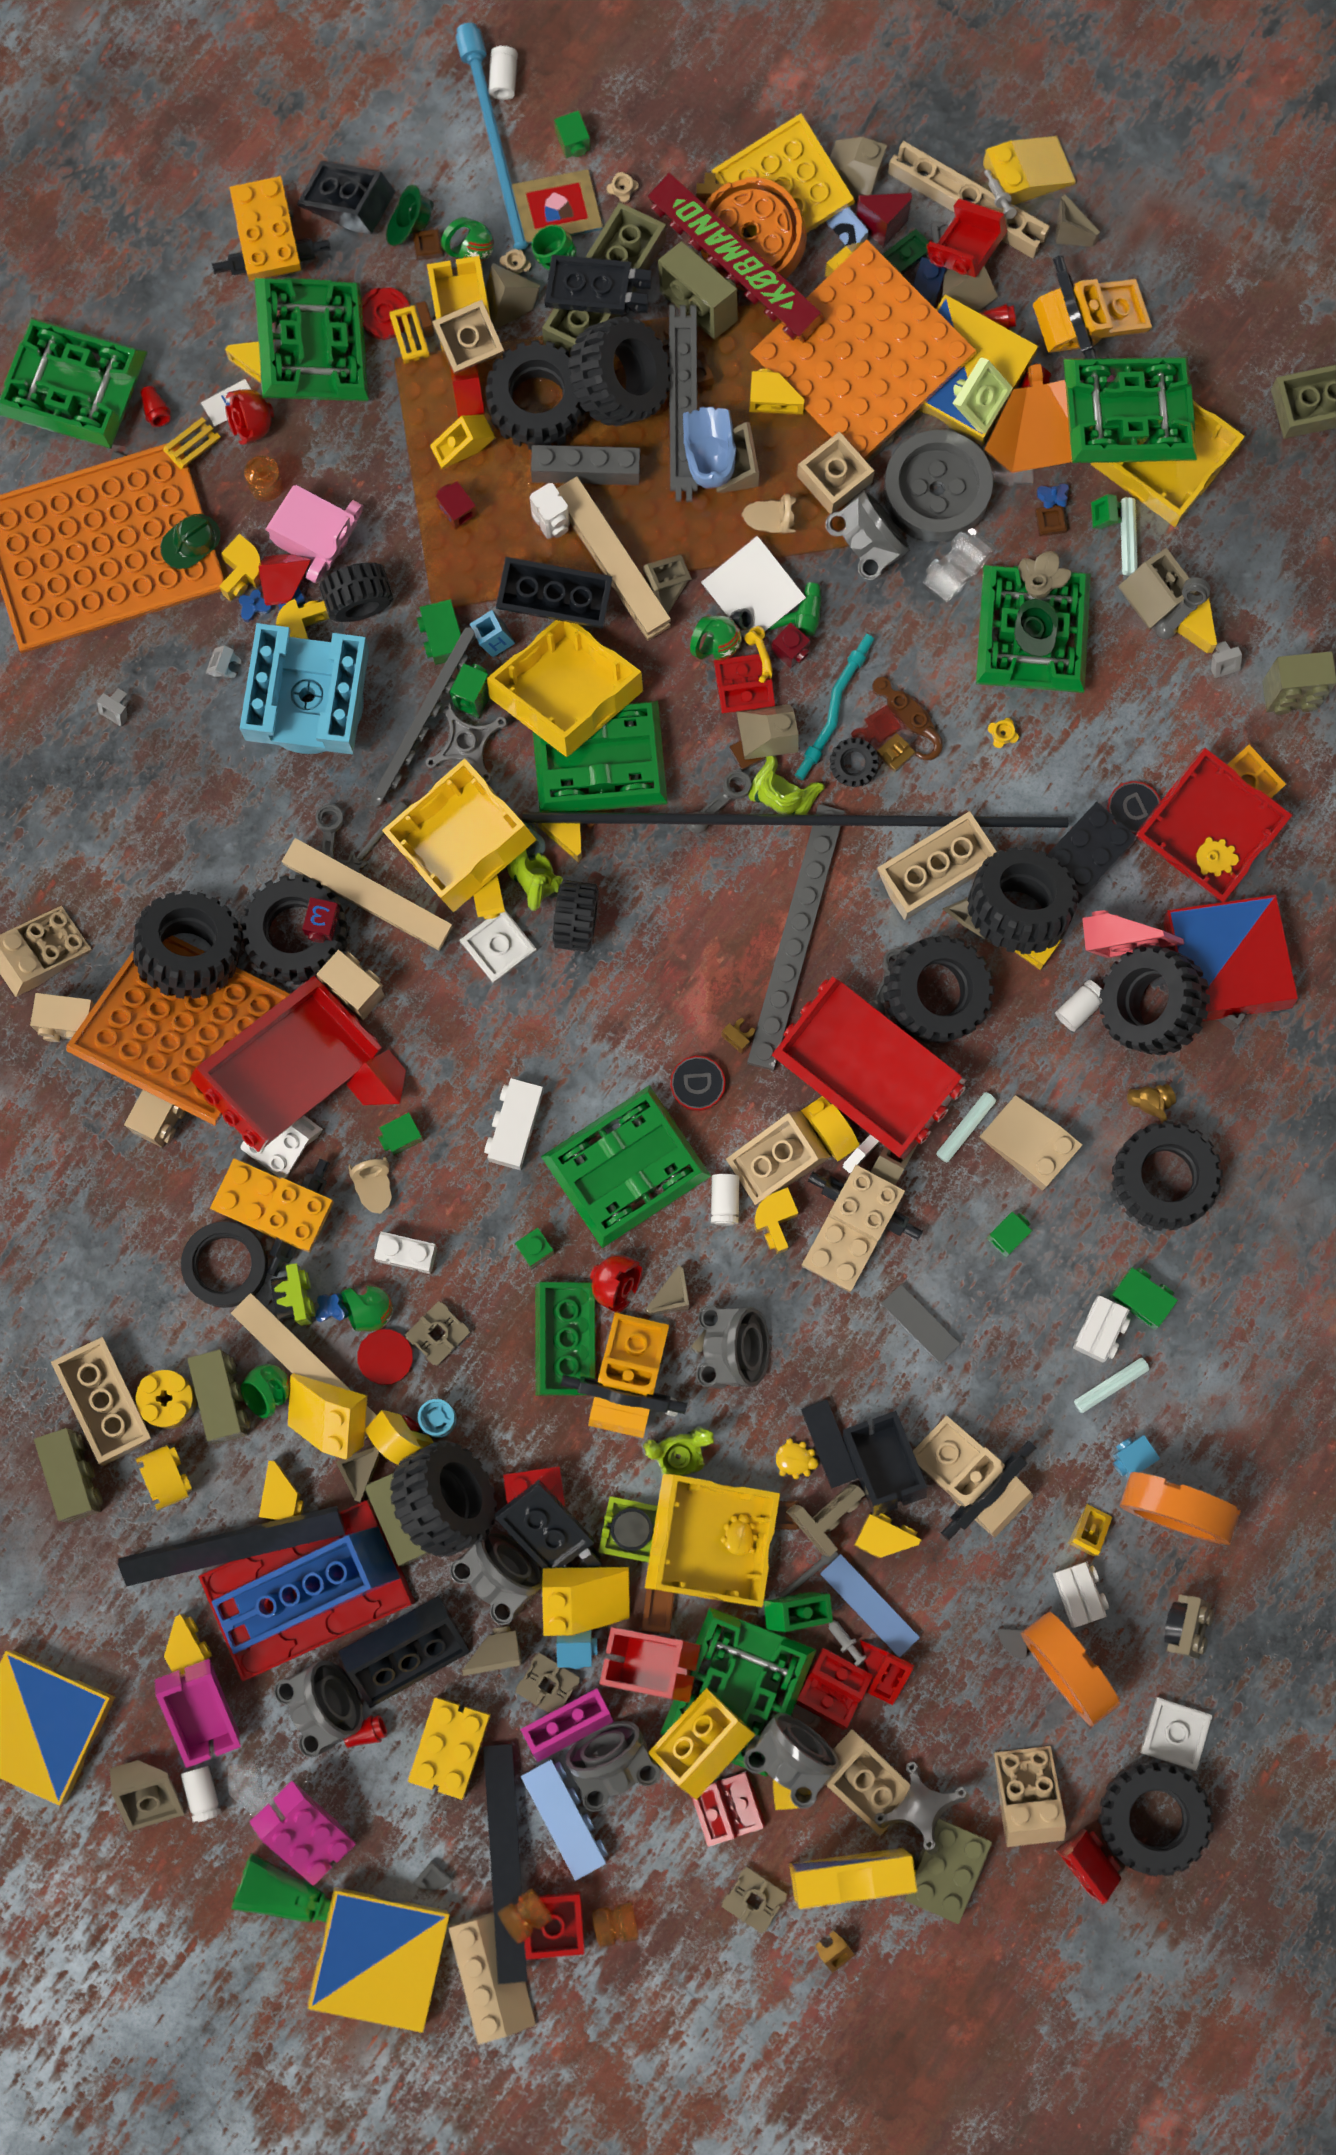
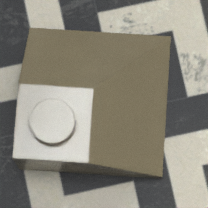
M865 137L843 139L835 142L829 159L855 202H858L859 195H872L885 161L886 144Z
M790 704L737 711L745 760L798 752V730L795 714Z
M510 1626L493 1629L494 1635H489L485 1638L463 1668V1676L523 1665L517 1631H510Z
M138 1760L110 1768L112 1796L128 1831L185 1815L167 1772Z

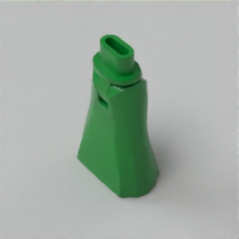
M254 1853L249 1855L241 1877L242 1881L238 1885L232 1902L231 1910L315 1923L316 1920L326 1923L331 1899L324 1897L325 1893L285 1872Z

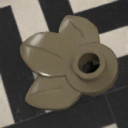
M1055 551L1042 553L1037 557L1036 561L1023 558L1019 564L1020 579L1025 582L1027 593L1035 599L1047 597L1052 589L1063 587L1071 577L1070 570L1059 568V557Z

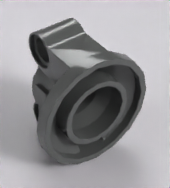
M866 490L853 498L842 511H836L827 517V531L833 536L843 535L851 549L860 558L858 571L867 580L879 577L887 565L899 560L910 551L906 539L880 503ZM835 516L844 518L846 526L843 531H838L833 527ZM869 559L876 561L878 564V571L875 574H870L865 569V563Z
M708 1305L702 1308L698 1315V1322L706 1330L703 1343L705 1362L698 1367L696 1372L699 1384L716 1389H722L728 1385L735 1387L758 1385L765 1376L770 1354L769 1333L761 1312L754 1307L725 1309ZM717 1314L718 1320L717 1323L714 1325L713 1319L714 1316ZM715 1370V1371H716V1378H715L714 1381H713V1380H712V1373H713V1371Z
M493 1529L483 1541L471 1546L465 1554L455 1560L449 1570L451 1578L456 1583H469L476 1595L491 1605L490 1616L494 1622L500 1625L508 1624L521 1614L524 1604L542 1587L543 1571L537 1562L512 1536ZM463 1563L469 1567L470 1572L465 1570ZM503 1604L509 1607L510 1613L504 1609Z
M319 1661L299 1674L279 1680L275 1684V1698L279 1703L289 1706L291 1719L296 1728L302 1733L298 1745L300 1751L306 1757H315L329 1751L335 1743L342 1742L355 1735L361 1729L364 1717L360 1696L350 1677L338 1665L330 1661Z
M777 1713L772 1718L759 1738L752 1740L748 1744L744 1755L745 1767L750 1772L761 1773L766 1771L776 1782L790 1789L792 1803L804 1809L811 1807L815 1803L818 1791L840 1765L834 1750L818 1733L797 1718L784 1713ZM755 1751L761 1752L765 1758L763 1760H756L751 1756V1753ZM799 1787H807L812 1793L802 1795L797 1789Z
M628 1721L613 1722L574 1743L567 1753L566 1765L579 1787L583 1804L589 1811L597 1812L604 1809L608 1804L609 1796L621 1794L629 1790L636 1783L642 1786H652L660 1779L661 1772L658 1763L648 1754L649 1750L646 1741L635 1723ZM644 1766H651L647 1770H641ZM592 1791H599L596 1795H589Z

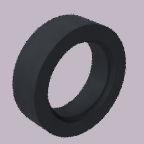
M216 1222L199 1229L186 1243L181 1257V1272L188 1289L203 1302L220 1308L236 1307L250 1293L255 1296L262 1288L267 1276L266 1272L268 1271L267 1254L260 1240L247 1228L232 1222ZM222 1238L240 1241L246 1246L251 1256V1270L248 1278L241 1286L227 1292L214 1291L208 1288L202 1282L198 1272V1261L204 1248L211 1242Z

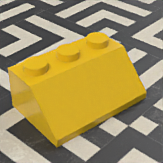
M706 1688L653 1746L648 1754L680 1788L697 1800L755 1734Z

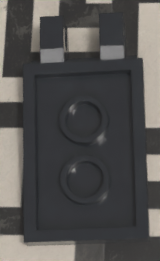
M552 255L544 301L545 308L625 315V313H629V310L634 313H647L649 305L648 294L635 293L632 290L633 286L637 289L651 290V270L632 269L631 262Z
M540 1480L536 1481L495 1513V1519L542 1569L575 1568L571 1561L577 1556H580L590 1568H598L602 1565L601 1555L592 1546L594 1538Z

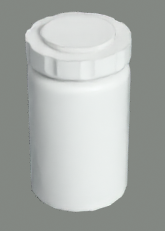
M497 46L491 51L489 95L495 99L508 100L513 98L515 94L517 51L511 47Z
M1088 980L1084 986L1080 987L1055 1012L1056 1016L1069 1030L1075 1032L1099 1008V1004H1102V999L1099 998L1100 989L1102 988L1095 982Z
M712 1175V1224L731 1226L739 1223V1218L737 1217L739 1214L738 1175Z
M209 1766L181 1774L189 1808L194 1815L192 1816L193 1822H201L221 1814L220 1808L217 1807L219 1803Z

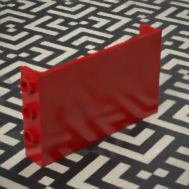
M313 976L199 1064L189 1079L203 1093L205 1100L222 1113L226 1123L232 1127L234 1126L242 1135L244 1142L259 1153L353 1077L366 1061L377 1056L382 1047L379 1045L376 1037L368 1033L360 1025L358 1018L344 1008L339 998L335 994L330 993Z
M832 976L830 980H824L817 990L819 994L814 1001L807 1002L800 1012L802 1016L797 1023H792L788 1026L783 1034L785 1038L771 1056L899 1158L906 1159L917 1143L922 1144L931 1133L929 1128L935 1120L939 1122L948 1111L946 1106L949 1102L960 1097L966 1088L963 1084L967 1080L844 983Z

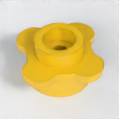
M1005 718L988 726V732L992 734L994 739L993 745L996 748H1002L1004 744H1014L1018 741L1019 735L1015 733L1012 719ZM1001 731H1005L1006 734L1001 735Z

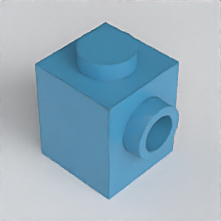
M1145 1435L1140 1436L1134 1441L1129 1437L1116 1446L1118 1452L1113 1454L1116 1460L1113 1462V1465L1122 1477L1126 1475L1129 1479L1131 1472H1142L1158 1461L1160 1457Z
M591 1630L572 1636H557V1668L571 1667L581 1669L583 1667H592V1656L597 1655V1638H592Z

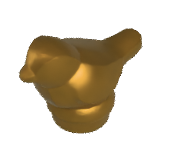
M1168 1084L1157 1085L1155 1088L1146 1086L1139 1090L1128 1089L1127 1102L1130 1106L1139 1107L1145 1113L1158 1117L1161 1123L1167 1121L1164 1111L1170 1109L1176 1103V1096Z

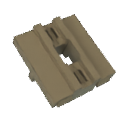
M438 1301L405 1336L409 1342L424 1353L433 1365L438 1366L470 1334V1331L442 1302ZM440 1326L446 1333L436 1342L430 1334Z
M538 1653L532 1660L531 1666L524 1678L517 1685L515 1693L550 1714L565 1705L572 1691L579 1684L580 1677L564 1667L557 1668L556 1662ZM544 1677L556 1683L551 1694L539 1687Z
M746 1866L738 1876L733 1888L722 1901L721 1907L763 1934L770 1926V1922L780 1906L782 1907L787 1899V1893ZM751 1892L763 1899L757 1909L746 1902Z

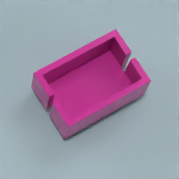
M210 1659L186 1667L185 1674L183 1675L178 1670L155 1679V1695L186 1768L211 1759L209 1743L211 1739L214 1742L216 1756L241 1747L238 1727Z
M291 1781L273 1798L285 1819L281 1821L273 1807L268 1803L250 1821V1824L262 1842L314 1886L332 1868L330 1863L333 1860L337 1863L356 1844L335 1818L296 1783Z

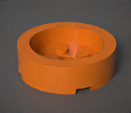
M745 177L743 180L726 183L707 200L705 206L784 279L792 274L803 257L807 231L803 215L788 191L779 184L765 178ZM747 226H756L757 235L751 238L743 236V231ZM701 250L702 257L708 264L709 262L706 259L709 256L703 250ZM722 268L717 270L718 273L724 278L728 274ZM741 285L737 287L739 290L746 291Z
M1138 1472L1130 1473L1120 1503L1122 1509L1144 1520L1188 1536L1223 1545H1230L1241 1512L1237 1510L1236 1506L1203 1491L1183 1484L1180 1486L1167 1482L1164 1478Z
M1047 1612L1021 1632L1024 1642L1043 1671L1072 1708L1090 1726H1095L1121 1705L1117 1694L1100 1668L1094 1665L1085 1653L1084 1647L1052 1612Z

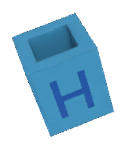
M493 610L470 623L479 645L492 657L515 644L505 622Z

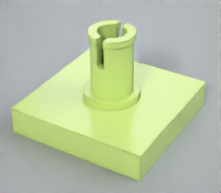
M980 357L967 381L963 379L957 381V384L963 387L954 386V394L957 397L953 404L977 431L986 434L1013 387L989 360Z

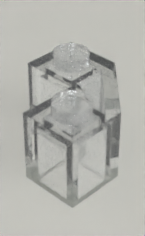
M973 528L964 534L959 532L951 542L953 548L949 554L939 561L935 559L926 569L928 576L923 583L947 603L960 594L965 588L966 582L973 575L976 576L996 550L995 546Z
M261 1761L228 1765L229 1795L254 1817L269 1803L281 1820L285 1819L273 1800L283 1789L263 1791Z

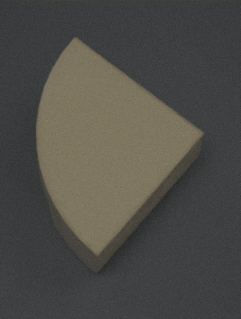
M706 1330L700 1334L691 1346V1350L698 1355H701L703 1352Z

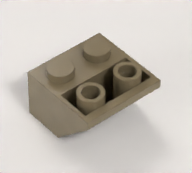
M1165 548L1144 562L1118 588L1150 630L1159 621L1167 618L1184 599L1182 595L1183 585L1190 578L1169 550ZM1191 591L1190 593L1196 595L1198 591Z

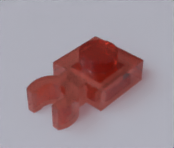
M885 705L864 719L868 727L857 728L852 731L851 735L853 738H856L858 735H864L865 740L870 744L872 739L876 737L880 744L900 731L902 727L889 707Z

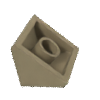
M745 422L733 428V438L736 446L734 473L728 483L716 488L719 493L758 487L759 469L750 422Z

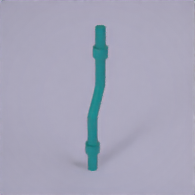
M866 634L857 649L851 652L847 659L848 664L832 688L827 723L813 746H809L804 753L805 759L795 773V777L804 781L813 764H817L823 755L821 751L838 725L842 692L856 669L861 668L865 662V655L875 640L869 634Z

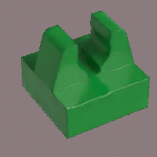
M1107 494L1091 502L1093 528L1103 529L1122 523V517H1118L1117 510L1121 509V503L1117 501L1116 495Z

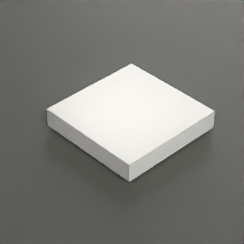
M506 910L500 913L499 917L486 919L460 939V943L493 984L537 951Z
M1156 1697L1140 1753L1197 1771L1212 1715Z

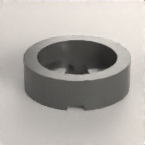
M929 430L908 438L895 450L886 470L884 503L889 516L904 533L924 542H950L967 535L980 523L989 504L993 488V476L989 461L983 451L973 441L956 432ZM933 485H942L944 493L940 496H934L929 488Z

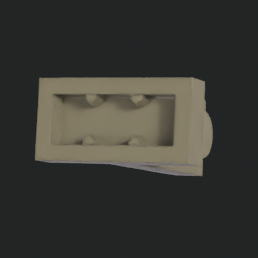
M849 1484L813 1518L802 1506L795 1504L787 1513L822 1555L831 1557L838 1549L824 1532L833 1530L840 1523L839 1518L843 1514L855 1510L860 1505V1499L865 1493L859 1486Z

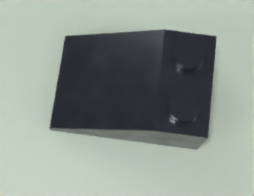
M320 161L297 204L299 207L351 231L372 235L396 191L381 171Z

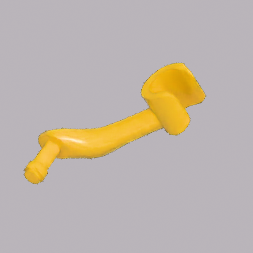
M755 626L745 635L744 640L749 645L753 646L756 644L763 668V675L759 678V681L764 683L766 679L772 677V665L763 642L765 632L762 627Z

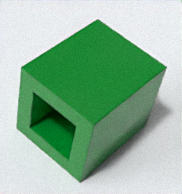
M579 110L554 119L555 133L565 158L572 156L580 157L590 150V137Z
M409 1112L379 1127L383 1134L378 1137L385 1152L391 1150L394 1156L423 1141Z
M1012 1211L986 1239L1007 1257L1032 1232L1029 1228L1031 1224L1022 1214L1018 1213L1016 1215Z
M536 1228L515 1242L516 1248L531 1270L554 1255L553 1249L539 1228Z

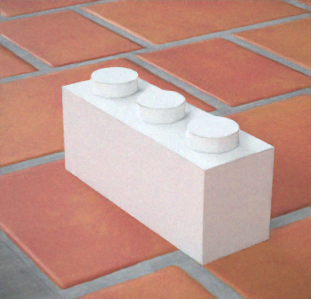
M512 1078L509 1085L504 1084L500 1100L504 1101L501 1112L496 1111L492 1127H496L494 1137H488L484 1153L488 1154L489 1162L521 1170L543 1096V1087Z

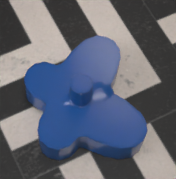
M1059 484L1052 488L1046 486L1038 487L1037 497L1044 502L1045 508L1049 509L1054 504L1061 507L1067 505V484Z
M253 590L250 596L242 595L239 597V603L242 606L241 616L245 622H250L257 612L268 614L272 610L271 605H265L259 590Z
M340 1293L331 1296L327 1294L318 1296L317 1302L319 1307L315 1316L318 1322L326 1321L331 1316L337 1320H343L348 1317V1311L342 1304L343 1297Z

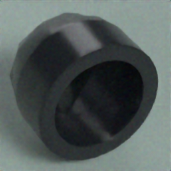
M737 609L730 615L731 620L737 624L740 631L751 628L753 617L748 609Z

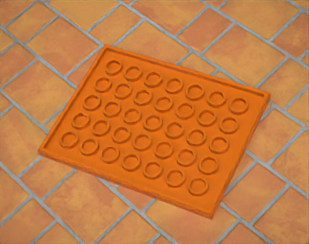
M181 443L172 450L175 452L182 447ZM166 444L0 495V589L21 654L221 592L219 586L224 582V577L215 549L197 564L186 569L171 567L164 561L161 555L160 545L162 538L170 529L192 514H203L188 465L180 469L163 450ZM184 453L179 456L181 460L185 458Z

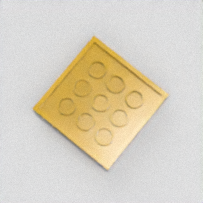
M801 113L711 170L712 173H715V179L718 184L733 183L743 180L745 177L765 178L779 184L788 191L803 215L807 233L855 203L854 198ZM749 225L746 227L751 237L757 235L756 226Z

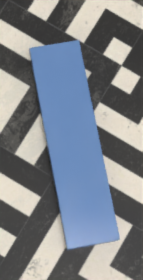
M841 1554L820 1573L898 1657H901L920 1638Z

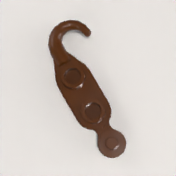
M876 678L873 681L872 690L877 696L886 698L887 708L890 713L909 731L928 738L933 743L934 748L931 753L922 754L917 751L915 755L925 761L937 758L942 752L943 742L940 735L936 732L928 713L907 693L894 691L887 678Z

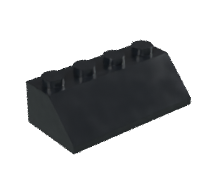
M505 557L496 609L603 629L613 576Z
M440 1596L431 1599L338 1651L347 1674L369 1708L376 1706L471 1653Z

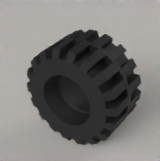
M357 563L343 567L327 576L319 586L330 620L335 622H353L369 618L383 611L394 600L383 565L378 563Z
M569 880L561 882L557 895L553 925V944L555 948L588 952L592 947L599 895L597 884Z

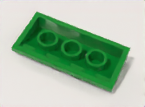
M539 1282L535 1284V1396H590L578 1393V1389L561 1386L563 1374L576 1378L585 1376L595 1379V1298L592 1292V1283Z

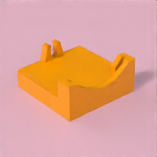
M1250 745L1246 746L1227 764L1248 785L1262 791L1270 798L1286 785Z

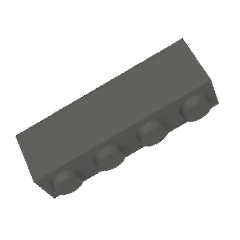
M532 445V482L567 483L573 478L578 477L582 484L639 485L640 448Z

